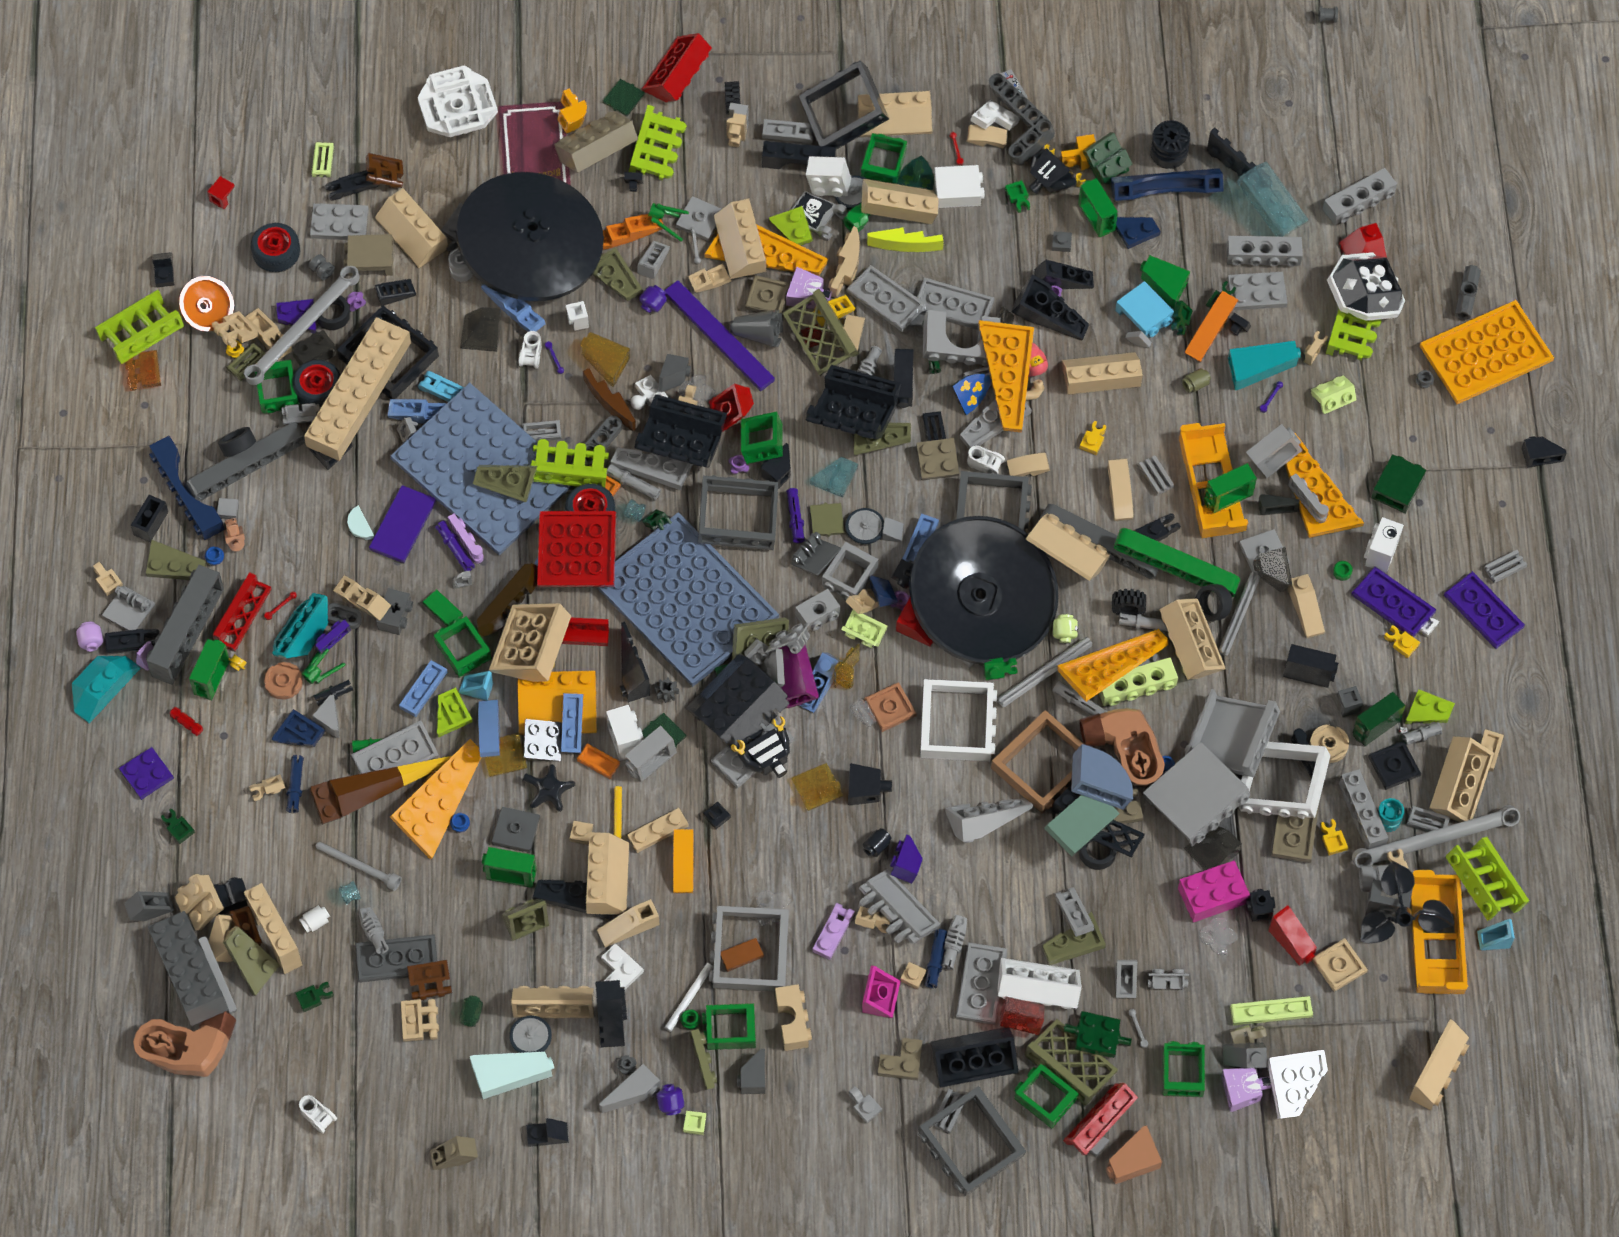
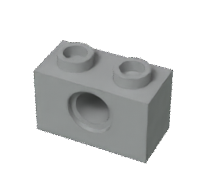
M826 589L796 606L795 615L802 625L810 623L807 627L808 632L816 631L824 623L838 618L840 615V605L829 589ZM820 610L823 613L816 614L815 611Z

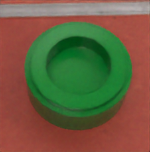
M1339 561L1333 568L1334 577L1341 581L1348 580L1353 572L1351 564L1347 561Z

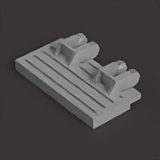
M886 869L860 886L859 890L864 895L868 892L871 893L863 897L859 904L863 907L873 901L875 904L867 910L869 915L881 911L890 922L897 919V921L888 926L886 933L889 935L899 929L901 933L895 936L894 941L899 943L907 939L911 944H914L938 929L940 923Z

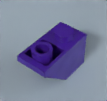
M906 835L904 840H899L895 851L898 854L897 856L894 855L890 867L893 868L890 875L912 884L919 872L923 858L911 836Z

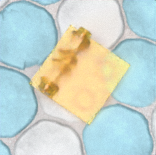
M859 643L855 648L849 649L843 662L839 661L835 666V688L838 685L845 689L853 687V667L859 662Z
M519 733L500 737V756L484 757L489 777L527 768Z
M827 763L791 778L807 811L843 796L840 790V783L838 780H835Z

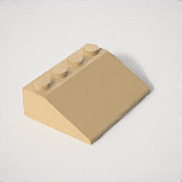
M560 603L512 605L489 670L493 673L532 682L548 681L571 615Z

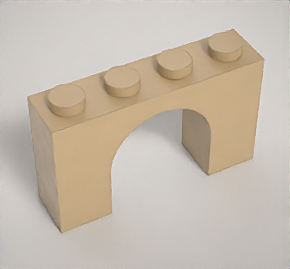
M260 883L245 891V898L257 925H261L273 948L276 960L284 974L302 966L298 948L263 884Z

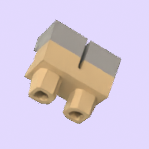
M730 103L729 119L726 122L729 146L739 147L740 142L745 141L749 124L748 105Z

